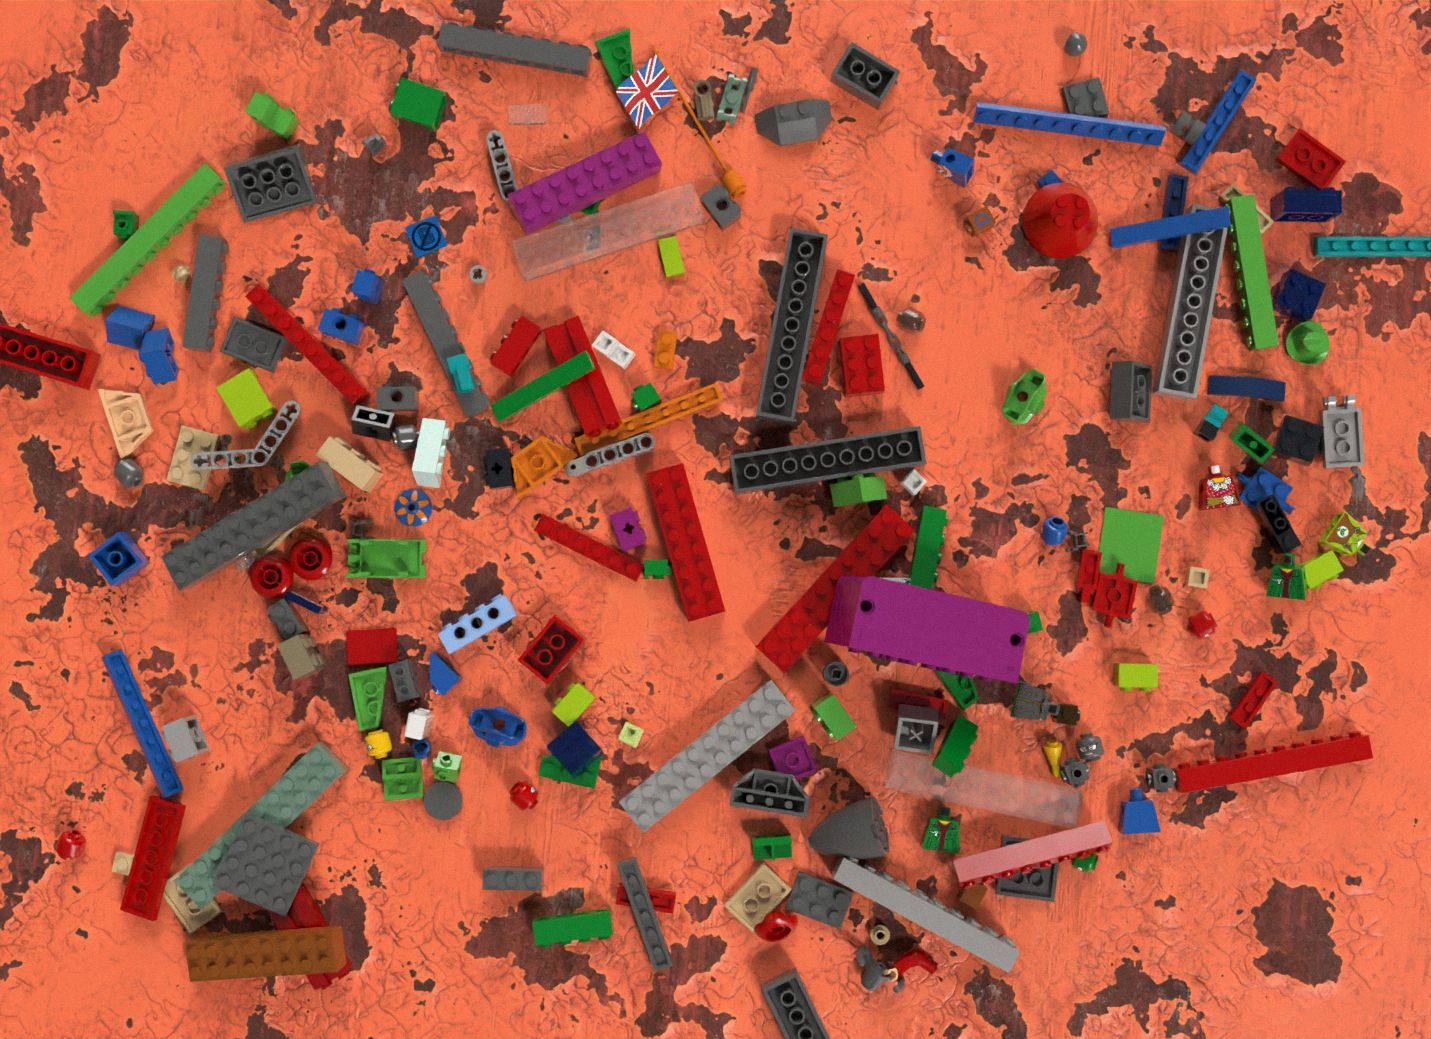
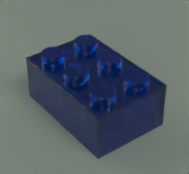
M1286 187L1270 199V218L1274 222L1327 223L1342 213V190H1335L1333 187L1323 188L1322 190H1315V187H1306L1303 190H1297L1296 187Z

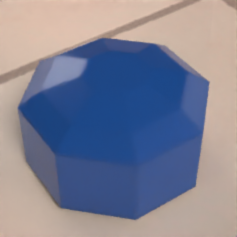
M424 739L415 741L411 749L412 754L417 759H425L431 753L430 743Z

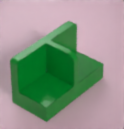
M791 833L752 836L754 860L772 859V861H775L776 858L792 857Z

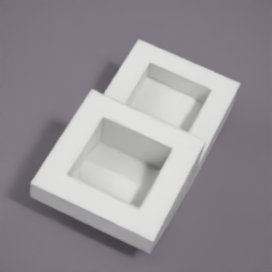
M602 331L592 344V347L624 370L636 355L605 331Z

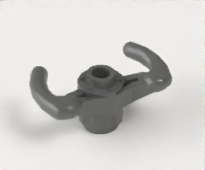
M862 946L857 950L856 959L858 965L861 967L865 965L866 972L861 977V984L864 988L873 991L878 989L882 983L888 982L891 979V973L884 975V971L887 970L886 966L880 962L877 963L873 959L870 949ZM903 975L898 976L897 980H895L898 982L893 987L895 993L901 992L905 987Z

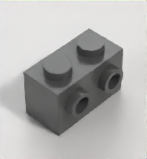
M283 598L267 608L269 611L268 617L272 623H276L279 627L278 633L283 640H288L298 634H305L310 631L290 598Z

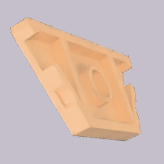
M98 389L120 459H126L154 431L143 395Z

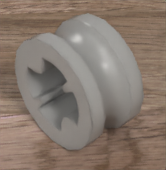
M476 265L470 269L469 276L474 283L482 284L487 279V272L482 266ZM481 270L482 278L479 279L477 277L475 279L474 272Z

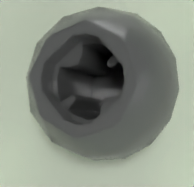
M1071 33L1064 45V50L1069 56H1080L1087 49V40L1082 33Z

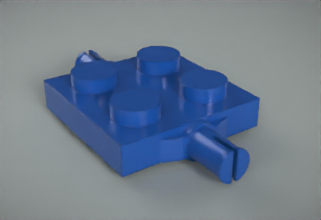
M1261 466L1249 478L1241 472H1238L1235 476V479L1244 484L1239 494L1240 501L1258 513L1256 502L1273 493L1284 511L1289 515L1294 511L1295 508L1285 502L1293 487Z

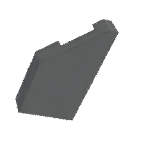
M378 133L361 142L373 157L386 145L385 140Z

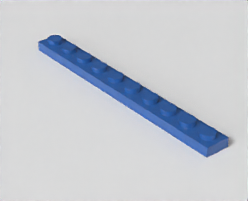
M977 102L973 116V122L1156 146H1161L1166 132V126L980 102Z

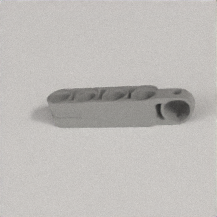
M644 433L589 452L583 457L570 461L564 467L567 476L570 477L596 471L652 451L655 448V440L652 435ZM644 438H649L652 441L651 445L647 448L641 445ZM627 444L632 445L634 448L630 454L623 452V448ZM614 451L615 458L607 460L605 458L606 452ZM590 457L597 458L595 466H588L587 460Z

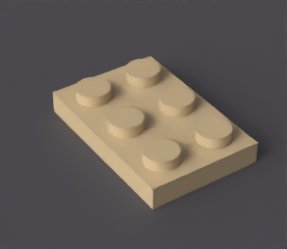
M181 426L166 481L206 491L211 469H194L191 466V457L200 452L217 451L221 436ZM209 455L210 459H202L199 456V459H196V463H200V466H202L203 463L211 462L212 455Z

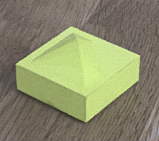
M625 722L618 740L636 748L644 730L629 722Z

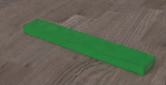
M584 351L491 404L497 421L503 422L594 370L595 367L589 353Z

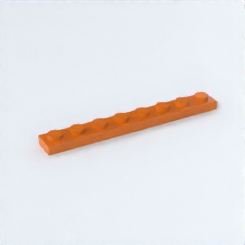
M714 383L622 419V423L619 424L617 429L611 431L608 429L601 432V435L594 438L587 437L584 434L574 438L581 457L589 452L629 439L723 402V398L717 383Z

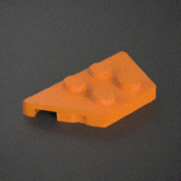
M540 436L511 457L517 498L520 500L562 470L570 461L579 457L578 454L544 436Z

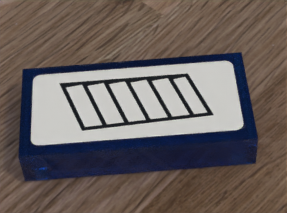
M287 591L284 596L285 599L316 614H324L326 607L293 591Z

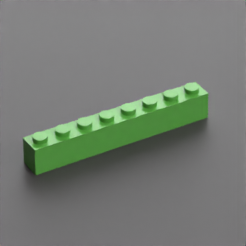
M1253 194L1230 198L1224 207L1228 206L1230 211L1231 227H1228L1227 230L1232 238L1230 248L1235 256L1233 266L1238 274L1237 289L1241 292L1240 307L1244 311L1243 326L1247 329L1246 344L1250 347V351L1273 348L1278 346L1279 343L1255 197Z

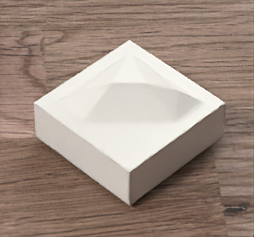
M913 468L901 480L900 484L912 496H915L927 481Z

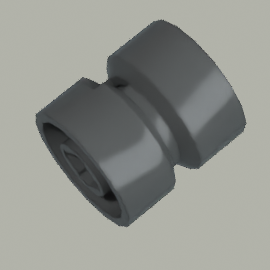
M1183 110L1169 132L1177 137L1183 136L1185 142L1193 145L1206 124L1199 119L1193 120V116ZM1185 124H1186V125H1189V127L1187 128V130H1185V129L1183 128V127L1185 126Z
M839 661L828 662L822 671L824 680L835 687L844 685L849 678L847 666Z

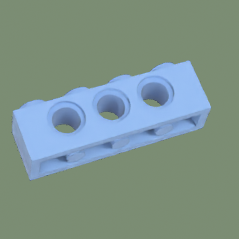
M499 594L491 599L492 603L485 606V604L476 607L474 609L475 613L470 616L467 613L459 617L458 623L454 625L449 623L442 627V632L438 636L449 654L455 653L518 616L508 595L502 596ZM492 608H496L499 611V615L495 619L490 616ZM477 617L482 620L480 628H475L473 625V620ZM459 627L465 630L463 638H459L456 634Z

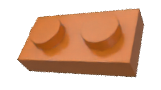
M659 329L654 368L673 370L678 332Z

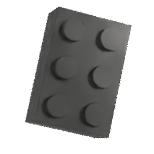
M851 42L832 72L830 82L879 110L897 81L900 71Z

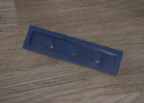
M1168 175L1162 219L1184 214L1188 176ZM1180 236L1159 240L1157 250L1177 252L1179 250Z

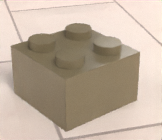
M298 634L277 645L294 680L305 679L325 668L323 665L325 661L322 655L317 653L315 649V640L308 634Z

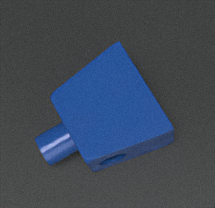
M1141 788L1130 789L1131 800H1122L1120 804L1118 831L1123 835L1160 832L1153 801L1143 799Z

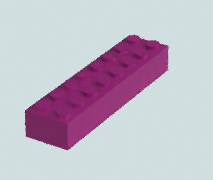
M645 131L508 194V204L526 236L569 214H573L660 173L662 162Z

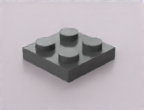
M1099 77L1062 87L1061 90L1068 114L1098 118L1109 114Z

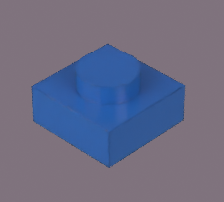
M1050 170L1037 181L1041 188L1053 183H1063L1053 170Z

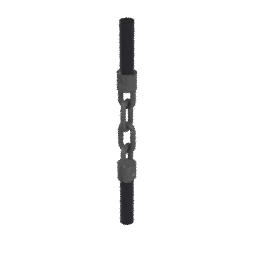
M861 283L858 285V288L872 310L873 317L878 325L885 329L889 344L893 350L899 353L898 359L906 368L917 389L923 388L924 384L911 364L908 354L903 353L901 350L902 344L896 334L891 333L887 326L888 320L880 306H877L865 283ZM881 317L885 320L882 324L879 321ZM894 336L899 346L896 345L894 347L890 338L893 339Z

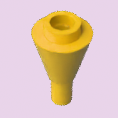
M1050 740L1043 745V748L1052 767L1053 777H1059L1062 744L1058 743L1057 740Z

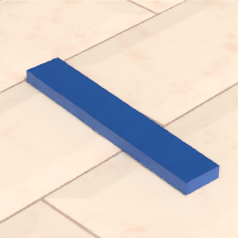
M1242 70L1237 73L1206 121L1204 130L1179 163L1180 166L1194 175L1198 172L1257 79Z
M1226 206L1110 229L1112 248L1115 249L1231 227L1229 208Z

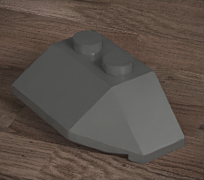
M811 98L774 105L755 114L758 134L781 147L818 140L831 123L832 115L829 101Z
M754 768L732 785L729 805L807 818L810 798L793 774Z

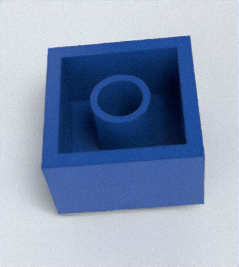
M127 532L116 533L88 555L111 586H121L150 564V561Z

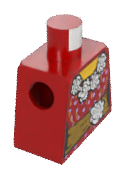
M1220 465L1208 467L1209 478L1199 481V511L1241 505L1233 477L1231 475L1221 476Z

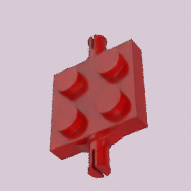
M1117 563L1115 574L1099 573L1097 590L1094 592L1091 610L1106 615L1103 627L1112 629L1114 617L1130 619L1138 581L1130 580L1123 576L1125 564Z

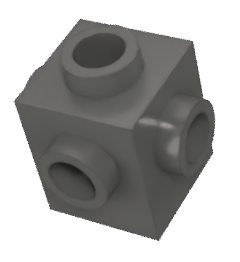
M1075 757L1069 758L1064 761V764L1059 765L1061 769L1060 776L1066 784L1079 787L1085 784V780L1089 779L1088 773H1090L1088 765ZM1078 770L1079 774L1074 776V771Z
M1164 763L1153 764V767L1146 768L1147 773L1145 777L1149 788L1156 790V792H1168V788H1174L1176 775L1172 768L1165 766Z

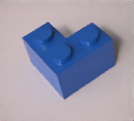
M169 329L146 331L141 342L142 347L139 351V359L146 366L147 376L151 377L153 384L176 381L179 368L172 355L175 342Z

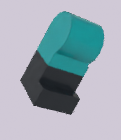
M1214 403L1193 434L1206 442L1213 441L1228 411Z

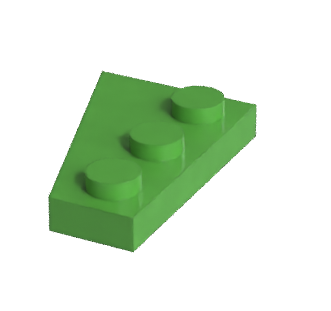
M388 666L348 674L359 731L380 727Z

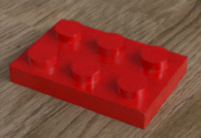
M1301 128L1296 131L1275 159L1320 193L1325 191L1346 162Z

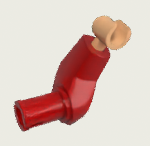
M917 948L899 957L890 966V969L884 971V975L891 973V979L888 982L895 981L898 976L915 966H920L930 974H934L938 968V963L928 958L924 950Z

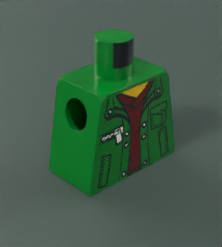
M1285 553L1283 554V563H1275L1266 596L1305 600L1307 598L1308 588L1305 566L1295 564V554Z
M939 806L938 817H928L920 842L922 849L959 854V823L955 819H950L951 808Z

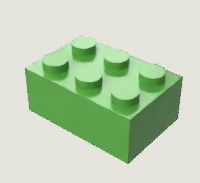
M830 691L811 704L813 707L811 710L812 714L819 723L821 721L824 722L822 728L831 739L835 737L838 741L857 727Z

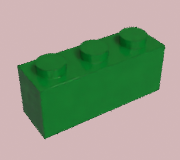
M959 714L950 723L932 762V766L951 778L957 772L961 773L965 767L963 761L972 750L970 745H973L978 737L976 735L978 726Z

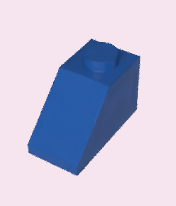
M434 651L430 654V683L433 685L431 688L438 695H447L463 678Z

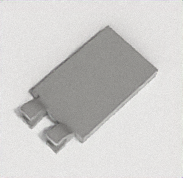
M1355 395L1342 396V407H1336V396L1323 397L1325 411H1320V424L1324 426L1321 435L1323 468L1365 466L1361 408H1355Z

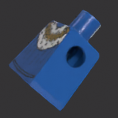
M947 148L944 154L935 150L930 158V161L938 164L939 174L963 188L966 187L974 173L975 159L953 149Z

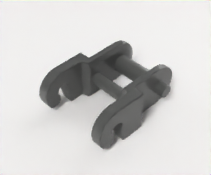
M353 520V523H349L352 525V534H349V536H352V539H355V536H361V539H374V536H365L363 534V525L365 523H374V520H361V523H356V520ZM356 525H360V534H356Z
M1076 531L1067 533L1066 536L1072 535L1074 537L1076 546L1065 551L1079 550L1078 547L1086 549L1087 546H1090V544L1086 543L1085 537L1088 532L1084 533V531H1081L1080 534H1076ZM1081 535L1083 545H1078L1077 536Z

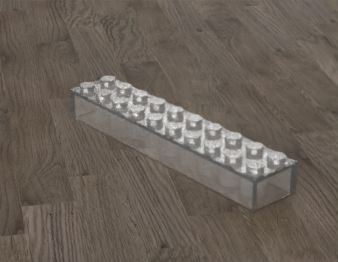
M690 182L513 240L511 244L522 278L527 282L704 224L705 217L694 184Z
M894 748L889 750L882 784L884 788L1067 828H1077L1084 791L1079 788L965 764L961 773L957 772L951 778L932 766L935 757Z

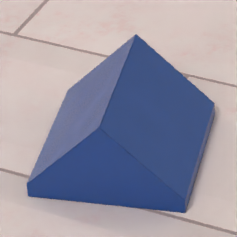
M117 306L105 320L107 342L140 351L145 332L152 330L156 316Z

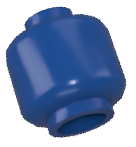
M1060 517L1047 518L1040 531V537L1050 546L1059 545L1064 542L1068 526Z

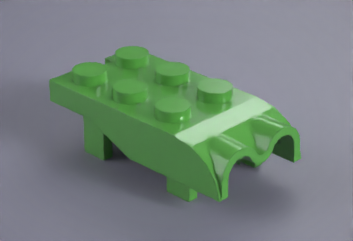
M347 539L349 544V573L346 574V578H426V565H423V553H427V540Z

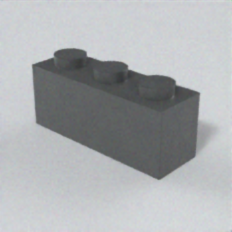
M486 866L483 869L482 890L541 891L544 887V867Z

